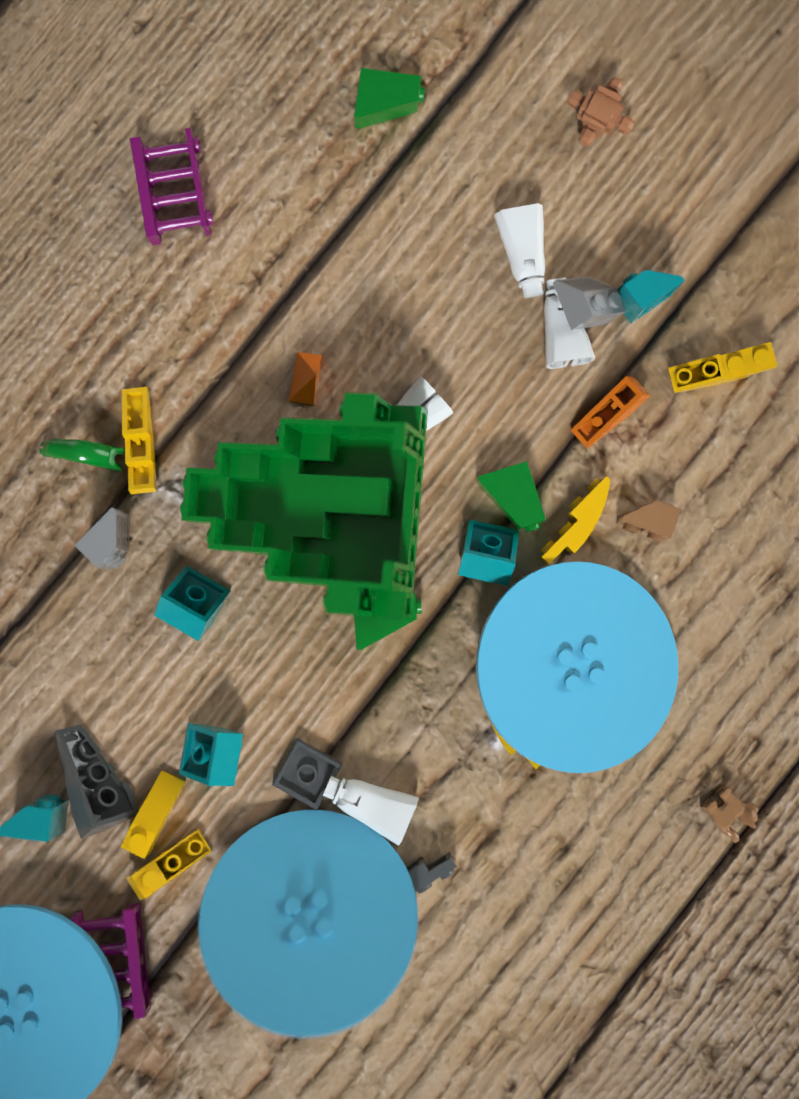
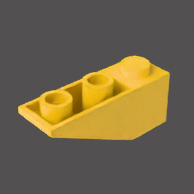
M197 829L125 878L139 900L146 899L212 850L199 829Z

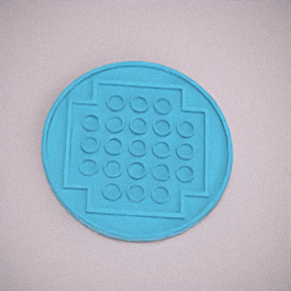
M565 562L538 569L514 583L496 602L485 621L479 638L476 653V679L479 695L490 722L499 735L515 751L541 766L556 771L589 773L609 769L630 759L641 751L661 729L670 712L676 694L678 654L675 639L665 614L654 598L639 583L629 576L604 565L590 562Z
M300 810L281 814L263 821L243 834L229 847L214 868L206 885L199 913V943L202 958L214 986L233 1010L257 1027L283 1036L298 1038L320 1037L346 1030L360 1023L379 1009L396 990L409 967L418 928V907L415 890L406 866L398 853L378 832L359 820L341 813L325 810Z
M10 904L0 906V1099H86L106 1076L113 1063L121 1036L122 1006L120 992L112 968L96 942L82 928L65 916L33 905Z

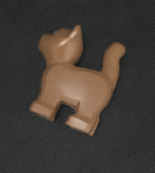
M723 784L716 791L717 795L721 798V802L717 804L715 800L707 799L700 807L710 816L711 821L723 834L729 836L732 842L737 843L740 840L739 835L730 826L738 817L743 824L756 828L755 823L758 820L759 809L753 803H743L737 796L731 793L727 785Z

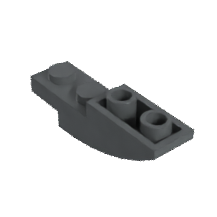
M451 852L429 865L422 856L406 869L412 880L415 892L420 894L428 890L432 886L431 882L440 878L443 880L451 876L457 865Z

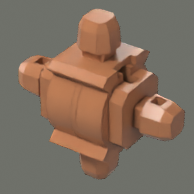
M613 77L606 86L600 84L597 91L590 89L586 97L583 96L584 93L578 90L570 92L566 102L575 110L576 108L580 109L577 119L581 120L579 129L582 130L579 136V143L585 147L590 146L596 137L601 140L604 133L610 135L614 127L622 134L630 133L634 121L626 115L624 117L621 116L625 106L620 104L623 97L619 94L622 88V81Z

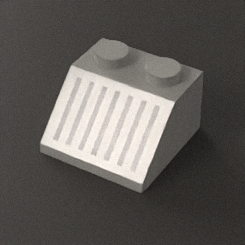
M581 277L553 282L571 330L605 325L626 312L617 288L591 277Z
M112 507L74 546L97 568L108 570L119 568L126 560L124 556L129 552V515Z

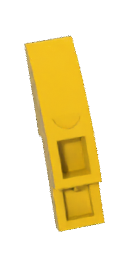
M768 342L731 353L717 354L669 367L668 371L673 391L678 393L739 380L752 374L775 369L778 366L772 343Z
M607 476L601 480L596 478L586 488L589 493L583 499L578 496L568 506L571 511L567 516L573 523L571 524L568 521L558 531L561 536L555 542L549 540L540 549L543 554L539 559L545 565H549L564 549L570 554H574L591 534L606 503L610 479Z

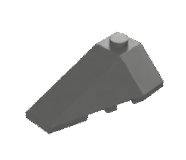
M82 725L57 730L55 735L69 803L80 838L106 831L136 816L139 809L131 788L126 782L122 783L114 772L116 770L111 763L108 764L99 753L100 748Z

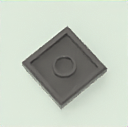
M297 738L272 785L317 810L325 797L323 793L330 777H336L343 763Z

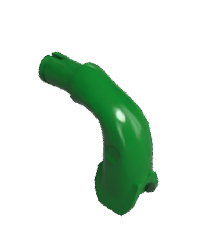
M59 438L43 441L40 444L43 448H40L39 451L44 457L65 459L106 468L114 472H122L121 464L115 462V456L123 455L124 447H114L78 439Z

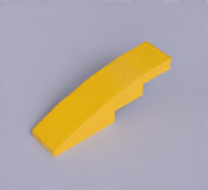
M148 388L122 389V435L125 439V463L128 466V491L130 494L157 492L154 438Z

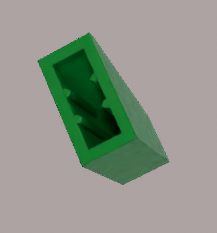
M361 68L354 114L355 128L362 129L418 112L419 102L424 103L425 87L421 86V76Z
M527 461L476 478L477 485L518 530L525 528L526 533L541 528L540 523L546 521Z
M413 593L411 620L354 615L356 650H362L417 620V614H422L421 598H416L415 593Z

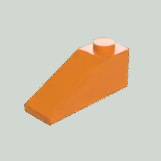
M625 376L571 431L589 449L630 416L651 395L634 377Z

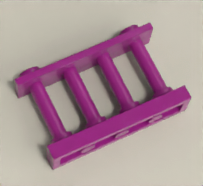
M185 128L186 142L149 148L148 145L144 146L140 136L130 138L146 237L151 245L162 244L161 234H164V231L202 225L206 236L211 235L210 226L214 225L211 210H207L197 155V153H201L199 138L193 136L190 128ZM189 152L191 166L157 172L149 170L148 162L152 161V158ZM191 176L194 178L195 190L163 196L153 194L152 186H155L157 182ZM191 201L198 202L200 213L198 215L164 221L157 218L156 210H160V207Z
M140 903L129 904L123 910L121 916L84 921L83 910L76 911L70 917V920L84 931L121 927L122 930L125 929L126 940L123 943L100 945L99 948L105 956L118 954L128 956L129 966L125 970L113 971L116 982L127 981V983H131V993L129 996L120 997L122 1008L133 1010L134 1019L145 1018L151 1009Z

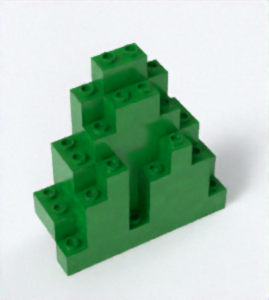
M344 393V401L340 403V416L342 420L280 418V426L276 429L278 445L218 442V448L214 454L216 469L186 468V475L183 478L184 498L180 506L181 520L190 523L210 524V529L207 532L208 549L268 556L264 563V573L267 581L327 587V591H325L323 596V605L326 607L325 613L411 620L428 411L422 406L390 405L374 393Z

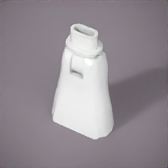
M536 203L500 210L495 213L494 218L506 250L512 274L515 280L519 282L518 288H522L524 298L543 295L542 284L545 282L543 205Z
M567 278L547 281L548 291L545 293L546 300L544 304L546 368L549 369L567 367L569 362L570 366H577L595 360L591 342L585 328L571 330L553 285L554 281Z
M422 376L417 379L397 404L403 406H422L428 411L426 431L453 414L449 405L439 395H436V391Z
M332 776L323 793V796L333 800V804H336L338 801L337 806L342 811L397 845L402 842L419 799L410 794L382 788L364 781L346 780L344 777L342 780H339Z

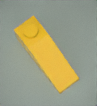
M164 770L160 772L132 822L121 848L143 859L152 852L186 782L185 780Z

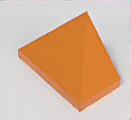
M297 351L289 402L314 406L322 355Z

